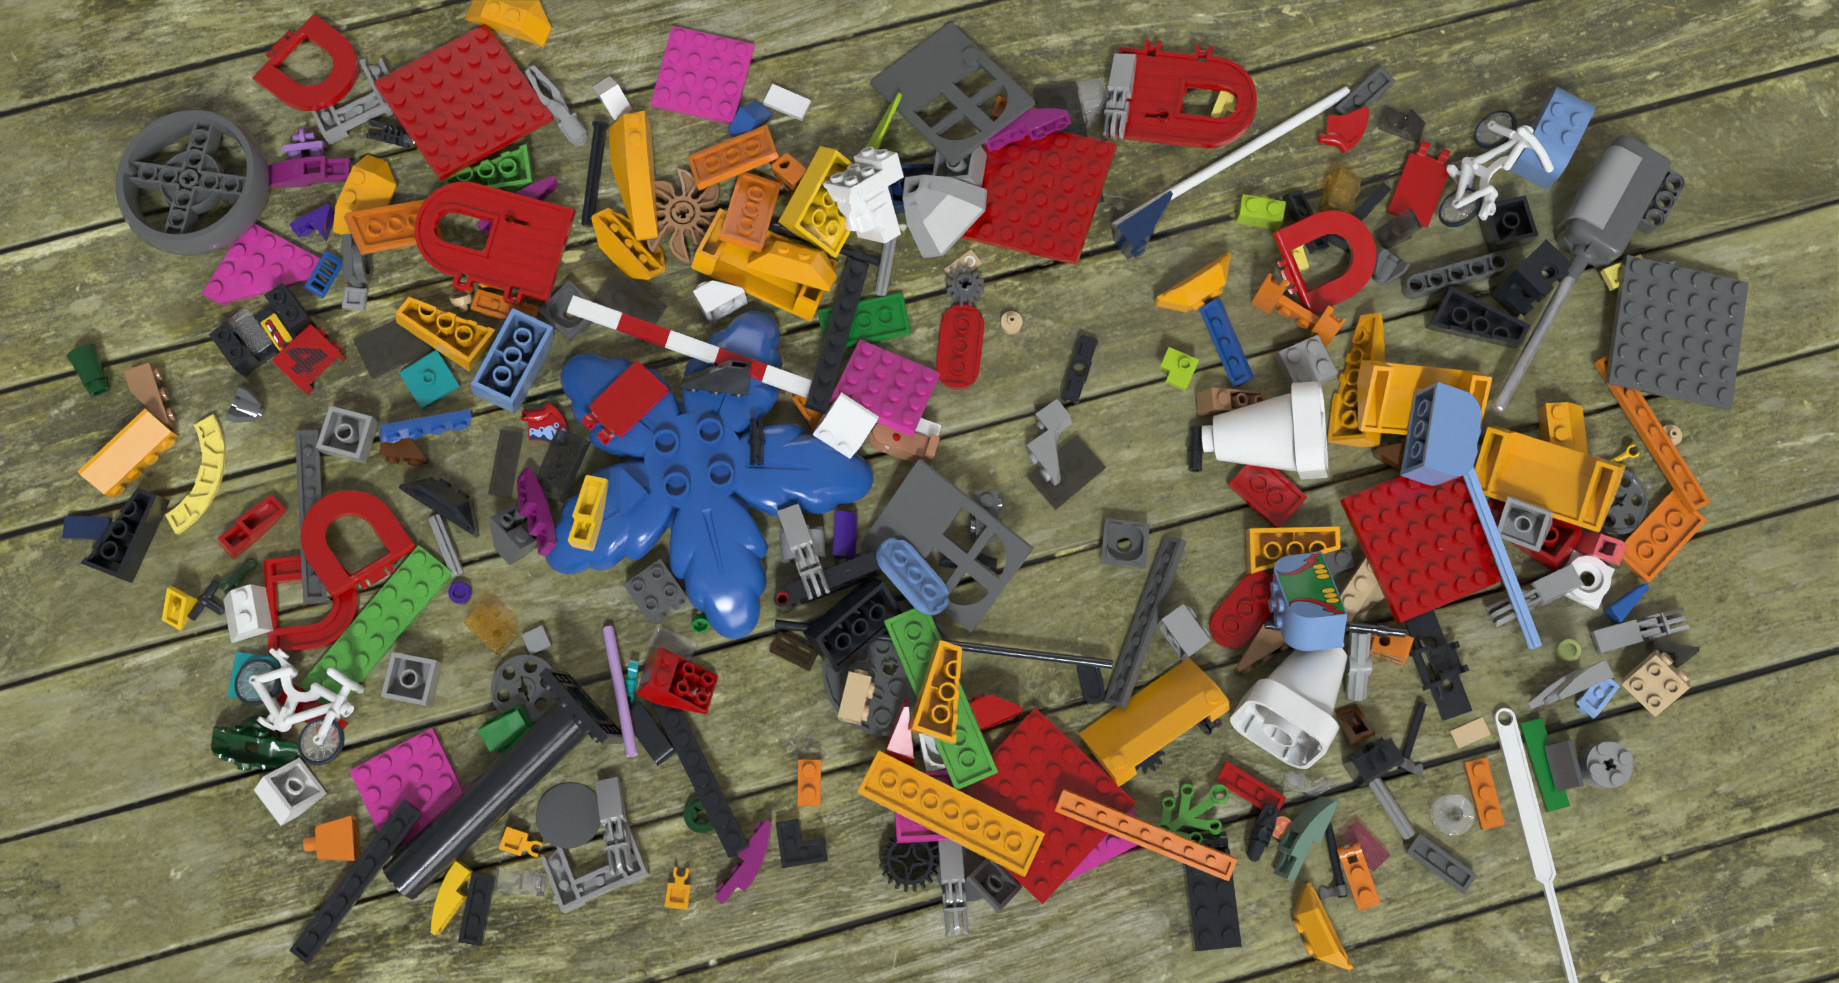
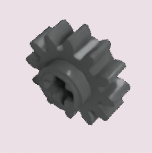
M959 268L958 275L951 273V280L946 281V287L948 288L947 296L952 295V303L960 300L961 307L964 305V302L972 306V299L979 302V294H984V287H982L984 280L978 279L979 272H975L973 275L970 274V268L966 270V273H963L962 269Z

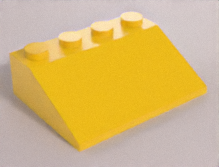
M820 146L783 212L779 223L810 244L837 258L851 231L846 230L845 216L840 212L837 201L834 202L823 183L831 179L832 175L844 172L853 163L837 150Z

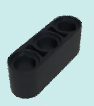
M638 700L629 706L634 734L655 764L659 766L676 754L674 747L642 702Z

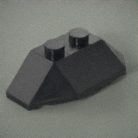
M430 477L399 486V489L474 537L478 538L480 535L474 504L468 500L470 496L460 489L457 492L450 489L452 485L442 478L437 481Z

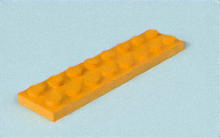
M881 751L877 752L857 792L1023 877L1026 876L1045 835Z

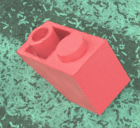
M1582 530V539L1577 544L1575 551L1619 566L1627 545L1621 540L1600 533Z

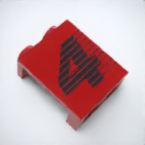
M311 324L271 360L307 395L314 390L310 384L338 357L343 362L346 360L341 354L344 350L335 341L330 343L326 339L329 335L320 326L316 329Z

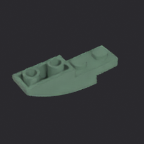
M1319 797L1296 817L1277 847V850L1282 852V855L1273 872L1274 875L1294 883L1312 842L1320 844L1338 802Z

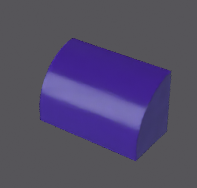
M835 511L834 559L842 560L847 558L852 560L856 558L858 515L855 513Z

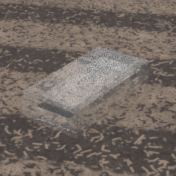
M244 307L228 319L252 354H258L273 343L247 307Z
M657 625L647 645L654 649H658L661 646L691 661L698 643Z

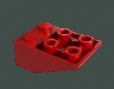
M660 646L648 656L636 694L658 705L706 715L710 707L718 675Z

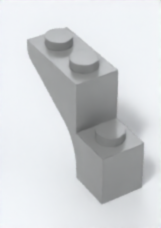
M1058 399L1036 413V426L1042 435L1027 444L1028 459L1033 465L1038 464L1041 468L1040 473L1046 481L1050 480L1054 486L1061 480L1057 440L1061 432L1072 424L1070 414Z

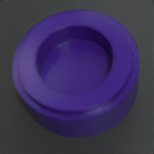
M458 581L450 586L448 594L454 603L462 605L470 601L473 592L467 583Z

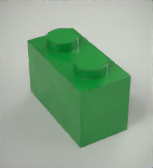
M521 703L483 722L477 731L490 753L497 750L503 752L534 723Z

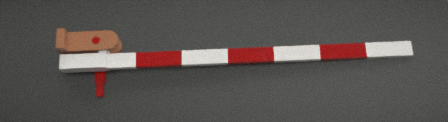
M573 295L567 313L713 365L728 360L752 362V379L807 398L812 380ZM921 418L912 437L878 423L869 435V444L872 448L915 464L921 458L929 465L935 456L940 439L938 435L941 425Z

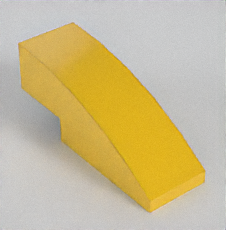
M590 475L585 476L572 515L574 522L567 540L572 547L594 551L605 509L608 479Z
M461 861L453 863L439 889L431 922V933L433 935L441 934L467 898V895L461 890L474 871Z

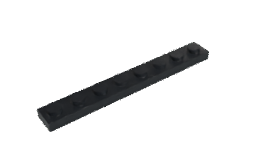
M849 258L807 395L805 408L826 414L870 264Z
M651 702L728 857L731 858L746 850L750 846L682 710Z
M406 799L401 802L290 948V952L307 965L312 962L382 867L424 814Z

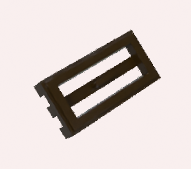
M780 631L769 650L770 653L809 672L818 656V653L812 647ZM783 638L813 653L812 657L779 642L780 639ZM776 647L783 648L809 661V663L806 665L776 650Z

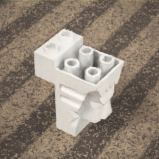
M866 147L861 150V153L854 156L855 164L848 166L847 170L842 173L832 175L831 179L824 182L823 185L834 202L837 201L840 212L845 216L846 230L856 231L859 238L887 243L901 234L888 186L904 176L896 152Z

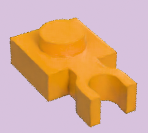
M507 826L499 849L521 856L522 851L526 850L531 856L538 857L539 853L533 852L531 847L534 844L542 846L543 842L538 840L528 841L529 833Z
M674 867L673 876L675 883L667 884L664 906L666 908L688 910L691 885H685V881L688 879L689 869L686 868L685 875L679 877L677 875L678 868Z

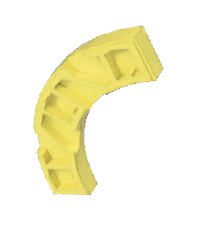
M214 414L194 424L202 452V464L195 480L196 484L190 494L180 504L165 514L176 534H180L202 516L212 503L222 482L225 470L226 447L220 423Z

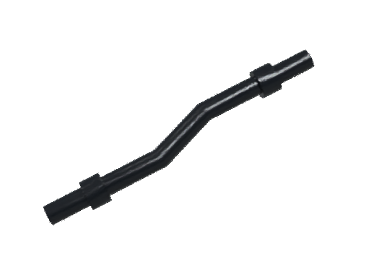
M770 222L769 231L810 244L792 233L781 223ZM843 246L839 254L875 266H879L881 258L866 254L864 250L858 248L854 250Z
M1266 621V630L1280 631L1279 628L1275 627L1274 621ZM1349 621L1346 622L1345 632L1372 633L1378 637L1385 638L1387 635L1403 638L1406 636V629L1389 627L1388 624L1383 623L1373 625Z

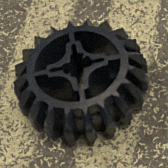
M890 837L887 839L891 846L890 848L886 845L882 846V849L888 852L887 855H879V858L886 859V863H880L879 867L887 866L888 870L884 871L882 875L887 876L890 873L892 877L887 881L889 884L895 879L898 881L895 889H899L902 883L905 884L904 892L908 891V885H912L913 892H916V884L920 883L921 888L925 889L926 886L923 882L925 879L930 884L933 882L929 877L930 873L935 876L938 875V872L933 870V866L940 867L939 862H934V858H940L939 853L933 854V850L938 848L937 844L930 847L928 845L930 842H918L927 850L929 854V860L916 855V842L909 843L906 854H892L893 850L900 843L894 842ZM911 848H913L912 854L915 855L914 858L916 857L917 861H922L923 863H913L912 867H910V872L907 873L908 867L906 863L904 864L903 860H898V858H907ZM891 861L904 865V879L894 873ZM914 867H928L922 877L911 880Z

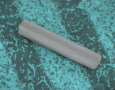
M897 237L883 244L875 288V295L879 297L887 295Z
M440 514L431 516L429 522L446 565L452 571L451 576L457 577L462 575L464 570Z
M1381 778L1374 779L1369 784L1403 839L1411 838L1415 834L1412 826Z

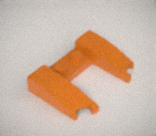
M1269 273L1251 304L1269 315L1273 308L1277 309L1281 316L1290 317L1295 320L1299 327L1310 329L1311 331L1307 336L1308 339L1319 335L1326 349L1346 319L1341 318V320L1337 321L1338 318L1332 315L1334 309L1329 305L1321 317L1315 315L1282 295L1290 283L1288 280L1283 279L1281 284L1277 280L1271 281L1272 274Z

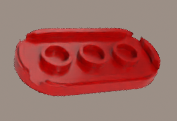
M960 304L953 306L944 313L941 320L936 371L940 374V382L954 390L970 387L978 378L980 370L984 319L975 307L964 304L962 307Z
M1265 571L1247 574L1215 610L1209 621V631L1216 644L1227 649L1240 648L1246 645L1273 614V612H1270L1268 601L1271 599L1270 584L1273 581V574Z

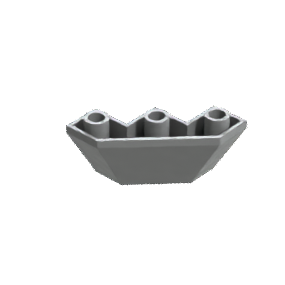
M933 175L905 177L903 203L906 222L923 258L943 256L985 212L986 189L951 177Z

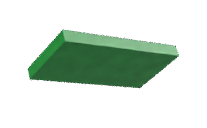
M903 293L859 301L845 349L856 347L860 339L872 344L910 336L911 329ZM834 306L817 310L823 340Z

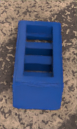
M325 250L302 288L323 299L342 268V260ZM327 258L337 264L336 268L325 263V259ZM323 266L333 273L329 275L320 268ZM317 273L327 278L328 281L324 282L316 277ZM313 280L324 286L323 289L321 290L320 288L311 284Z
M1645 583L1636 586L1603 610L1613 625L1624 620L1649 586Z

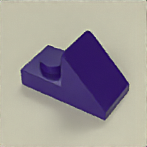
M327 203L291 222L289 225L299 238L309 236L317 229L323 239L327 241L334 222L335 211Z

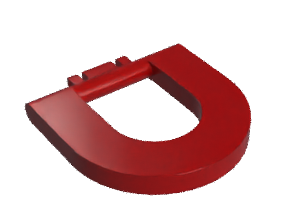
M313 14L295 33H292L290 30L285 33L289 39L283 36L271 48L275 53L273 54L271 51H268L265 54L270 58L269 61L252 77L258 85L285 105L300 111H318L338 103L351 91L358 76L359 62L355 50L346 37ZM304 39H308L333 59V69L330 75L323 82L313 86L300 85L277 69Z
M1335 210L1315 212L1272 233L1283 258L1277 261L1276 265L1278 268L1285 265V268L1279 270L1282 279L1290 282L1288 286L1293 284V287L1287 289L1288 293L1293 294L1297 292L1303 307L1314 314L1325 310L1328 305L1332 307L1357 294L1367 284L1374 271L1376 263L1374 239L1365 224L1349 213ZM1326 234L1339 235L1347 242L1350 248L1351 258L1347 269L1340 276L1308 290L1292 250Z
M347 490L325 496L311 507L301 527V547L305 559L332 598L337 597L358 583L363 590L368 587L366 579L372 585L386 577L387 573L384 568L391 574L395 571L392 563L416 548L391 510L378 498L361 491ZM354 516L363 519L371 526L388 553L348 576L328 547L325 537L329 526L334 521L342 517Z
M301 556L263 560L264 582L273 631L267 632L268 654H271L269 652L271 648L276 651L280 648L285 653L330 646L340 638L357 618L360 595L358 586L355 585L333 598L332 609L322 621L312 625L279 628L276 584L302 581ZM341 565L347 573V575H351V573L343 565Z

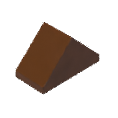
M1357 704L1335 711L1347 745L1375 735L1374 729Z

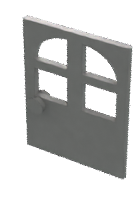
M952 22L870 82V85L889 104H891L898 91L902 94L896 111L952 166L1035 105V101ZM982 68L995 81L969 99L955 84L969 73L977 72ZM1003 88L1008 95L1007 105L1000 117L993 122L978 106ZM942 95L956 110L930 128L916 113ZM964 117L979 131L978 134L962 140H948L940 137L942 133Z
M921 458L914 465L860 543L868 551H874L876 555L878 547L886 539L896 538L895 540L899 541L902 539L911 544L924 560L927 559L935 547L958 565L946 583L949 591L948 597L965 573H968L990 592L987 596L978 602L961 604L949 599V604L943 610L969 632L974 631L1034 549V547ZM962 508H965L987 526L969 552L945 534ZM994 533L1002 540L1006 552V563L1001 577L976 559Z

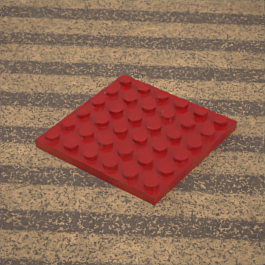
M487 24L464 34L373 82L376 90L440 182L553 121L552 114L540 101L534 89Z
M1054 131L1047 134L1044 138L1034 141L1031 140L1028 134L1019 141H1013L1004 145L999 150L990 152L985 144L984 151L987 157L982 188L987 190L986 209L960 238L1077 265L1117 149L1116 143Z
M1400 476L1340 500L1397 624L1503 581L1462 476L1435 486Z
M1034 708L992 753L991 756L998 773L964 787L963 793L1045 834L1025 877L1005 868L1043 905L1108 834V832L1055 812V807L1063 788L1124 813H1127L1137 802L1121 787H1118L1103 770L1042 713Z

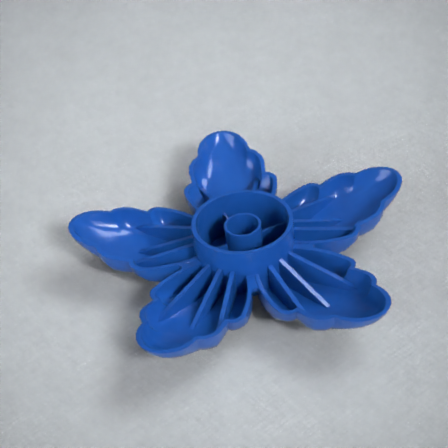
M749 311L739 315L725 330L715 332L706 342L781 369L783 365L782 357L777 350L780 343L779 327L776 321L765 312ZM582 353L573 356L565 363L560 374L561 386L566 396L572 401L571 410L574 418L581 425H583L581 422L582 418L592 412L589 406L633 364L632 362L622 357L607 359L594 353ZM692 358L686 365L684 377L714 365ZM647 369L670 392L622 439L616 435L605 446L596 436L602 429H605L600 422L589 433L590 442L595 447L612 455L629 459V462L608 466L590 475L608 479L605 509L594 551L572 547L567 541L574 522L572 515L579 494L570 498L562 509L561 519L554 526L557 544L545 556V559L552 569L563 574H576L588 568L607 570L625 557L631 560L642 558L655 546L667 528H671L670 567L672 573L677 578L684 579L686 594L690 603L696 609L705 613L707 621L718 634L730 639L742 638L753 631L758 623L760 616L759 598L765 591L767 584L766 572L761 559L767 554L768 545L760 528L748 513V509L753 507L765 514L779 518L777 511L799 504L802 512L825 514L832 511L838 504H848L863 498L870 491L873 484L872 469L868 462L860 455L855 453L851 458H848L813 434H806L803 427L794 423L764 426V439L766 440V445H764V465L757 466V456L755 466L749 465V419H756L757 425V420L763 419L778 399L779 390L777 387L751 378L749 393L742 397L732 396L731 393L710 394L708 391L703 390L689 392L683 388V401L677 402L672 390L657 371ZM619 470H625L650 495L628 519H622L620 516Z

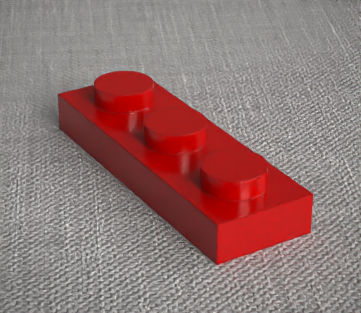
M1225 762L1214 781L1226 786L1229 791L1262 810L1265 803L1273 805L1280 810L1286 800V797L1229 762Z

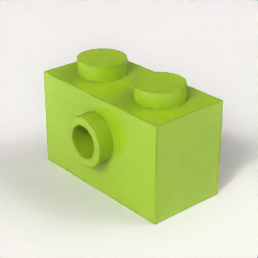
M1243 194L1238 204L1236 223L1279 230L1283 223L1286 202L1273 200L1265 195H1258L1256 197Z

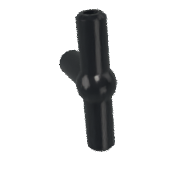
M216 580L211 582L206 591L198 597V602L188 614V618L195 621L205 607L218 615H222L225 612L223 606L211 599L221 586V583Z

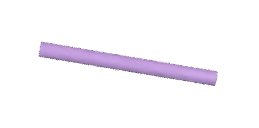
M606 626L602 630L626 756L634 757L638 755L614 627Z

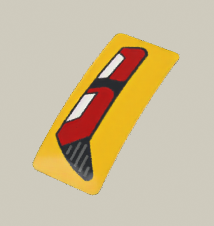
M275 313L260 323L280 352L293 340Z

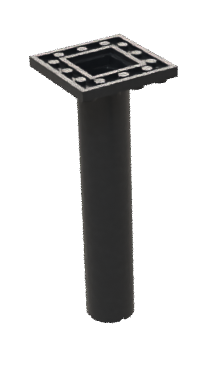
M545 668L539 674L543 679L541 681L542 685L549 692L553 690L557 694L554 698L556 703L382 867L389 882H393L394 887L405 897L411 900L416 899L587 735L596 743L601 742V744H622L624 742L622 731L568 672Z

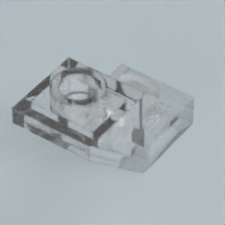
M1295 770L1283 775L1284 780L1279 782L1282 788L1310 797L1317 796L1336 786L1332 777L1325 779L1322 776L1312 781L1313 786L1311 787L1303 771L1296 773Z

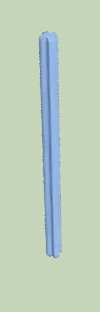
M1472 467L1467 474L1463 475L1465 484L1529 649H1536L1542 643L1474 467Z

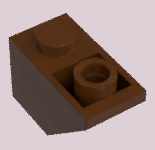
M411 438L401 439L395 443L383 442L380 444L379 456L386 463L399 464V461H403L411 466H421V463L428 464L429 459Z
M1406 438L1399 440V443L1391 445V442L1380 444L1372 452L1373 457L1401 473Z

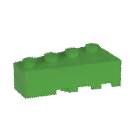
M524 144L519 146L520 149L502 153L501 157L491 161L487 159L473 168L467 167L443 180V184L445 186L456 182H472L516 193L535 183L532 157L528 146Z

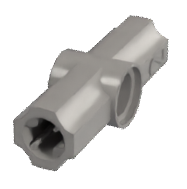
M1350 631L1349 649L1344 670L1347 675L1345 692L1347 699L1354 701L1366 699L1368 675L1372 672V659L1369 655L1371 633Z

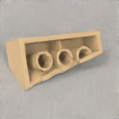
M1366 556L1363 557L1339 593L1347 612L1346 622H1357L1384 598Z

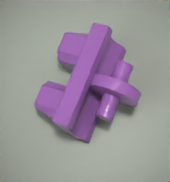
M305 127L299 128V134L292 135L293 141L300 140L301 143L283 145V150L288 152L290 160L304 158L303 150H310L311 157L325 156L324 148H328L327 141L309 142V139H315V133H307Z

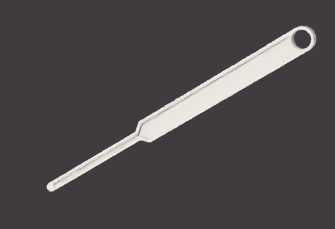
M1502 708L1494 713L1493 720L1533 876L1543 887L1567 983H1578L1552 883L1556 876V871L1516 716L1512 710ZM1502 711L1509 713L1511 716V722L1507 726L1500 724L1498 721V715Z

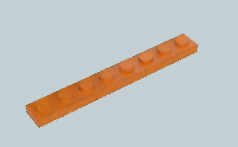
M1609 355L1594 363L1604 381L1606 380ZM1608 385L1689 514L1710 504L1709 498L1640 391Z
M1063 788L1055 807V812L1227 881L1230 880L1237 863V858L1065 788Z

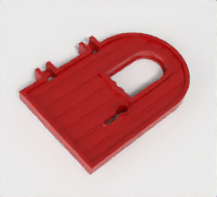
M1147 39L1145 40L1144 49L1119 47L1118 54H1135L1137 58L1132 98H1127V101H1129L1128 122H1126L1124 140L1210 149L1234 142L1252 124L1257 110V93L1254 82L1246 70L1237 63L1225 58L1213 57V46H1209L1208 50L1201 49L1200 45H1196L1195 54L1162 51V41H1158L1157 45L1150 44V40ZM1155 53L1156 56H1148V54ZM1199 58H1206V62L1199 61ZM1187 88L1228 92L1235 97L1237 103L1234 108L1235 111L1223 118L1183 114L1184 107L1182 106ZM1146 115L1158 116V118L1146 117ZM1110 122V128H1109L1108 138H1111V135H1110L1111 122ZM1118 128V134H1117V138H1116V139H1120V138H1119V128Z
M456 182L437 189L421 205L415 221V240L420 253L432 267L445 275L454 277L452 287L456 290L472 293L473 283L505 291L503 301L512 305L522 307L524 296L549 303L576 212L572 208L472 182ZM449 213H459L492 222V227L489 230L490 236L486 240L484 252L442 240L437 230L441 218ZM510 218H515L517 221L519 220L522 222L530 223V225L525 226L515 223L514 221L508 222V220ZM462 274L468 275L466 283L461 282ZM513 287L519 288L517 297L511 295Z

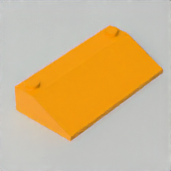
M719 208L695 253L691 268L725 284L741 287L747 294L812 322L825 290L747 268V263L756 251L719 240L727 211ZM768 230L763 247L777 240L789 239ZM828 257L835 271L838 265V261H835Z
M1361 360L1357 379L1358 429L1367 432L1407 435L1414 393L1436 382L1455 387L1473 395L1481 408L1480 427H1482L1492 377L1479 371Z
M1489 426L1483 440L1475 472L1485 496L1506 502L1507 497L1510 495L1553 511V518L1600 532L1620 486L1626 465L1502 427Z
M1187 658L1132 696L1126 709L1116 707L1081 731L1079 736L1116 785L1120 787L1137 775L1135 766L1204 718L1207 717L1212 723L1229 711V700L1215 682L1190 658Z

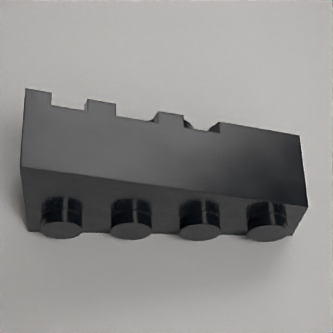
M1450 286L1442 296L1426 329L1515 349L1522 344L1531 325Z

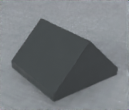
M1573 740L1544 746L1555 790L1561 791L1583 787L1584 782Z
M987 858L965 878L967 883L996 913H999L1022 888L1001 865Z

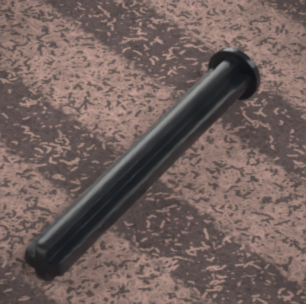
M602 121L592 122L594 129L581 220L582 226L585 227L593 226L591 217L596 212L606 129L609 128V124Z

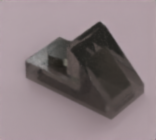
M1386 107L1378 129L1419 143L1426 123L1413 109L1404 114Z
M1408 209L1374 232L1381 246L1387 250L1411 239L1412 234L1420 230L1422 226L1413 209Z
M1654 640L1646 643V652L1652 653L1656 649L1660 653L1665 652L1673 660L1672 664L1678 669L1696 655L1700 647Z

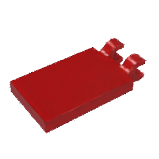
M1422 141L1419 145L1416 155L1412 153L1408 155L1386 213L1424 228L1429 226L1449 173L1445 164L1451 151L1443 148L1437 160L1428 157L1426 154L1431 143Z
M637 360L589 406L592 412L584 416L581 422L589 431L600 422L605 429H602L596 436L606 446L616 435L622 439L670 391Z

